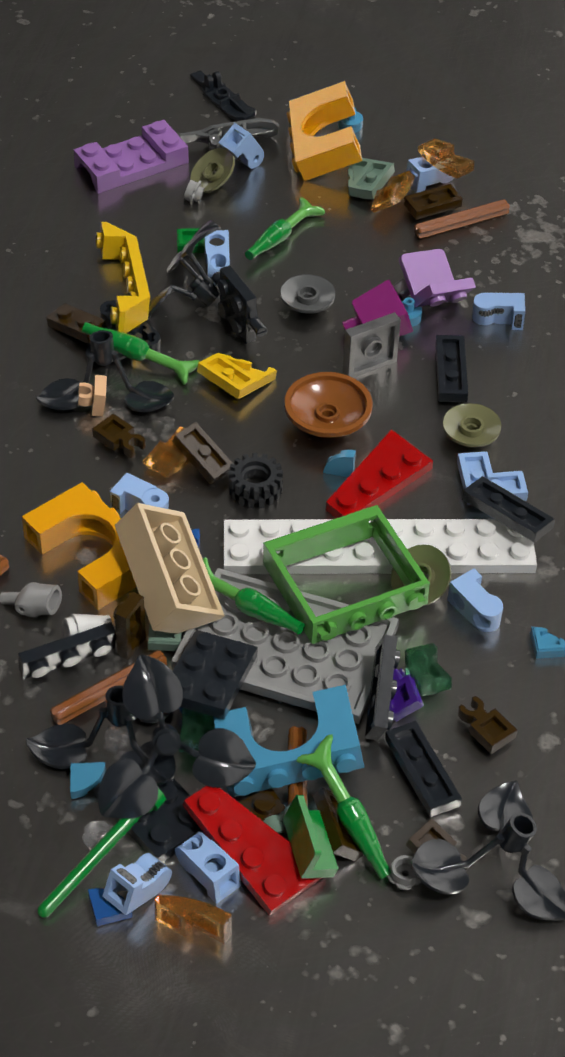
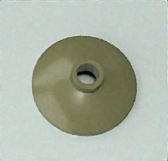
M216 148L207 152L195 164L190 180L196 182L200 180V187L205 188L204 193L215 191L231 176L235 166L234 155L225 148Z
M466 403L454 406L446 412L443 418L445 434L452 441L463 446H486L494 442L501 433L502 424L499 416L490 408L480 404Z
M424 544L416 545L407 550L424 575L429 574L428 604L423 605L427 606L437 601L446 592L451 580V566L446 555L438 548ZM394 568L391 571L393 590L405 586Z

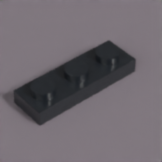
M436 335L438 400L440 402H467L468 380L465 337L463 335Z
M483 476L463 490L462 500L534 543L554 528L555 518Z
M112 622L18 653L19 671L23 680L29 677H42L50 670L61 666L71 667L82 659L91 656L99 657L109 653L111 649L115 648L116 631Z
M384 634L375 647L365 738L377 741L386 730H390L393 723L394 712L389 710L390 700H393L397 689V680H393V673L400 661V650L396 649L397 637Z
M417 721L387 730L385 732V740L429 817L460 807L462 797Z

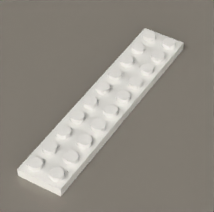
M333 519L224 520V570L238 574H269L263 564V542ZM387 519L407 549L424 544L434 546L442 551L449 560L451 573H466L473 568L479 573H536L537 561L534 542L496 519ZM373 537L285 566L289 574H391L393 568Z

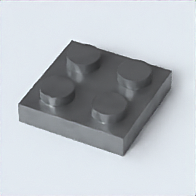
M395 312L345 330L343 374L354 378L397 362L401 319Z

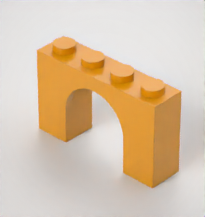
M345 81L289 101L290 111L287 112V118L291 127H288L293 141L290 142L294 155L292 164L296 173H301L304 181L362 161L360 144L352 126L324 136L314 137L323 127L355 115L353 98Z
M83 482L22 516L24 538L42 555L65 541L82 535L101 537L112 544L113 547L109 552L77 571L79 592L97 610L137 587L115 528V524L121 519L118 512L114 508H109L102 501L99 494L95 490L91 491Z

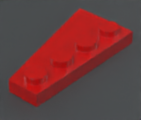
M391 429L326 501V511L335 518H339L375 505H380L432 470L433 460Z
M205 786L184 800L183 807L204 834L239 864L241 881L269 916L322 879H301L290 842L220 787Z

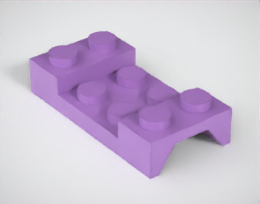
M165 120L155 121L152 124L143 126L141 136L133 137L105 148H101L97 142L73 149L75 167L77 169L81 167L87 169L98 194L189 163L188 145Z

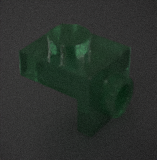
M434 643L405 650V674L410 675L415 680L421 696H433L439 692L452 689V677L438 663V647Z
M183 708L180 740L199 751L198 743L200 738L206 732L215 729L213 716Z

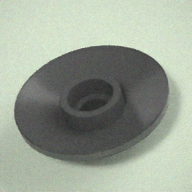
M303 274L294 276L284 282L281 287L280 296L283 303L292 310L302 313H315L323 311L332 305L335 300V288L323 277Z

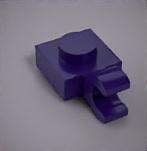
M402 668L399 670L394 669L393 680H397V689L393 700H390L389 710L394 712L393 720L396 722L424 706L415 680L410 675H406Z

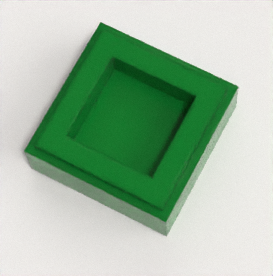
M200 228L177 229V253L183 250L184 246ZM204 238L195 245L192 253H204Z

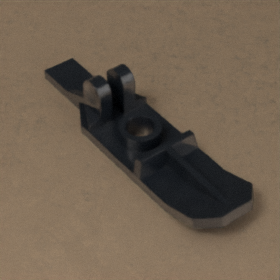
M201 70L190 74V77L202 87L203 95L229 118L239 121L256 115V109L248 106L241 100L239 93L234 94L226 87V84L222 82L219 71L213 72L212 76L210 74L205 75Z

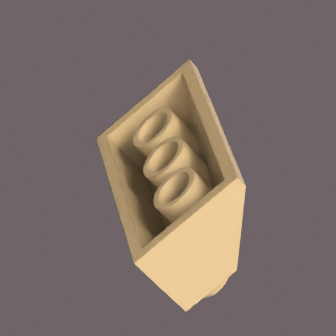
M136 503L115 524V528L139 595L144 597V608L152 630L178 634L222 619L225 615L185 513Z

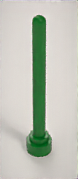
M159 788L157 801L148 813L152 810L157 811L167 800ZM142 816L121 818L38 906V915L42 918L49 917Z

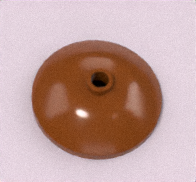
M318 372L298 379L289 387L285 395L284 407L288 419L300 430L318 437L336 438L354 433L362 428L370 419L373 401L368 389L355 378L336 372Z

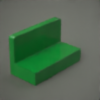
M296 795L283 817V822L301 879L334 877L338 871V866L320 811L308 810L304 795Z

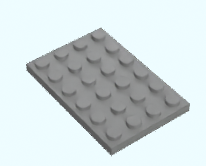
M217 568L214 575L240 590L248 587L262 593L296 619L276 584ZM215 591L225 616L220 620L187 630L171 661V667L174 669L195 630L257 646V658L241 690L317 712L313 697L314 691L346 685L354 722L359 724L370 698L375 647L384 634L395 636L399 618L392 617L387 620H380L366 625L359 630H352L337 635L330 640L311 644L304 631L298 635L286 628L250 617L237 609L234 600ZM301 591L316 617L349 606V604Z

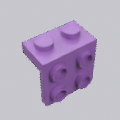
M442 249L406 253L399 257V263L411 297L415 300V307L426 305L433 307L450 301L457 303L465 300L467 294L476 288L473 277L454 280L445 252Z

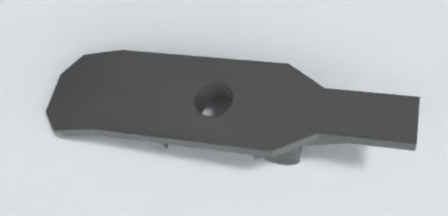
M256 118L215 124L203 130L180 133L179 137L185 143L194 141L206 143L211 151L220 147L218 142L234 123L251 133L252 136L263 137L278 135L279 124L271 119Z

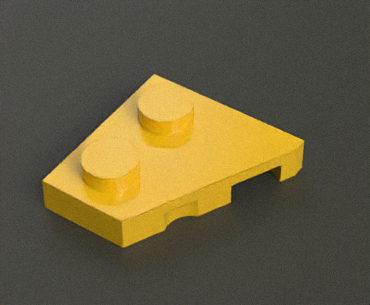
M216 353L198 362L197 367L199 374L237 399L274 381L277 370L268 367L265 372L251 368L252 362L235 359L221 353Z

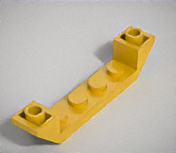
M101 222V232H96V249L101 250L102 259H120V263H123V277L127 278L126 290L127 293H130V296H116V307H111L110 311L111 324H116L117 331L128 333L148 320L150 293L137 236L108 222Z

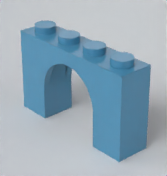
M346 685L313 692L318 715L317 730L308 742L288 751H271L261 747L254 741L246 707L229 710L224 720L213 717L215 728H224L236 733L244 741L250 754L256 761L255 768L247 777L238 783L226 786L228 794L231 797L248 795L253 792L280 788L285 785L323 777L319 769L311 765L298 763L296 759L302 754L314 753L321 741L329 734H333L331 759L337 773H347L365 768Z

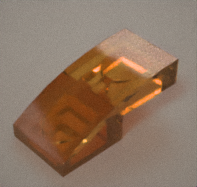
M434 138L418 146V152L430 164L449 176L458 179L474 171V160L455 155L454 144Z
M406 171L389 178L387 187L377 190L371 211L375 213L399 203L409 192L415 176L410 171Z
M180 426L166 443L160 441L142 461L143 465L165 478L174 475L185 467L190 461L172 442L175 434L185 428Z
M159 895L155 899V920L184 937L195 927L220 943L225 944L232 934V914L216 906L199 900L172 895Z

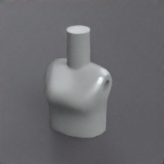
M37 582L26 584L21 592H1L0 594L1 604H13L18 613L32 618H37L40 615H54L62 600V592L59 585L40 584Z

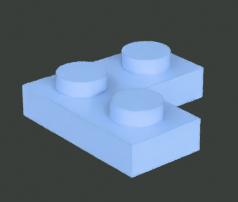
M487 451L458 453L457 464L463 489L483 476L522 500L527 501L528 489L523 471L493 473Z

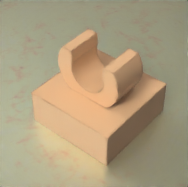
M95 375L94 386L89 383H79L78 405H92V416L103 417L107 376Z

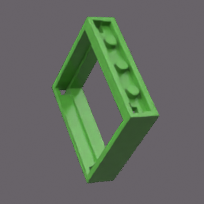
M378 505L263 542V564L296 619L305 624L303 631L311 644L330 640L337 635L352 630H359L366 625L390 619L394 615L415 610L428 604L430 582ZM373 537L405 586L316 617L285 566Z

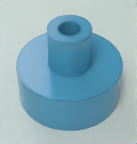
M354 107L355 115L338 121V128L341 130L352 126L354 133L359 132L363 127V115L357 112Z
M405 298L401 302L408 312L413 327L421 322L422 307H415V300L413 298Z

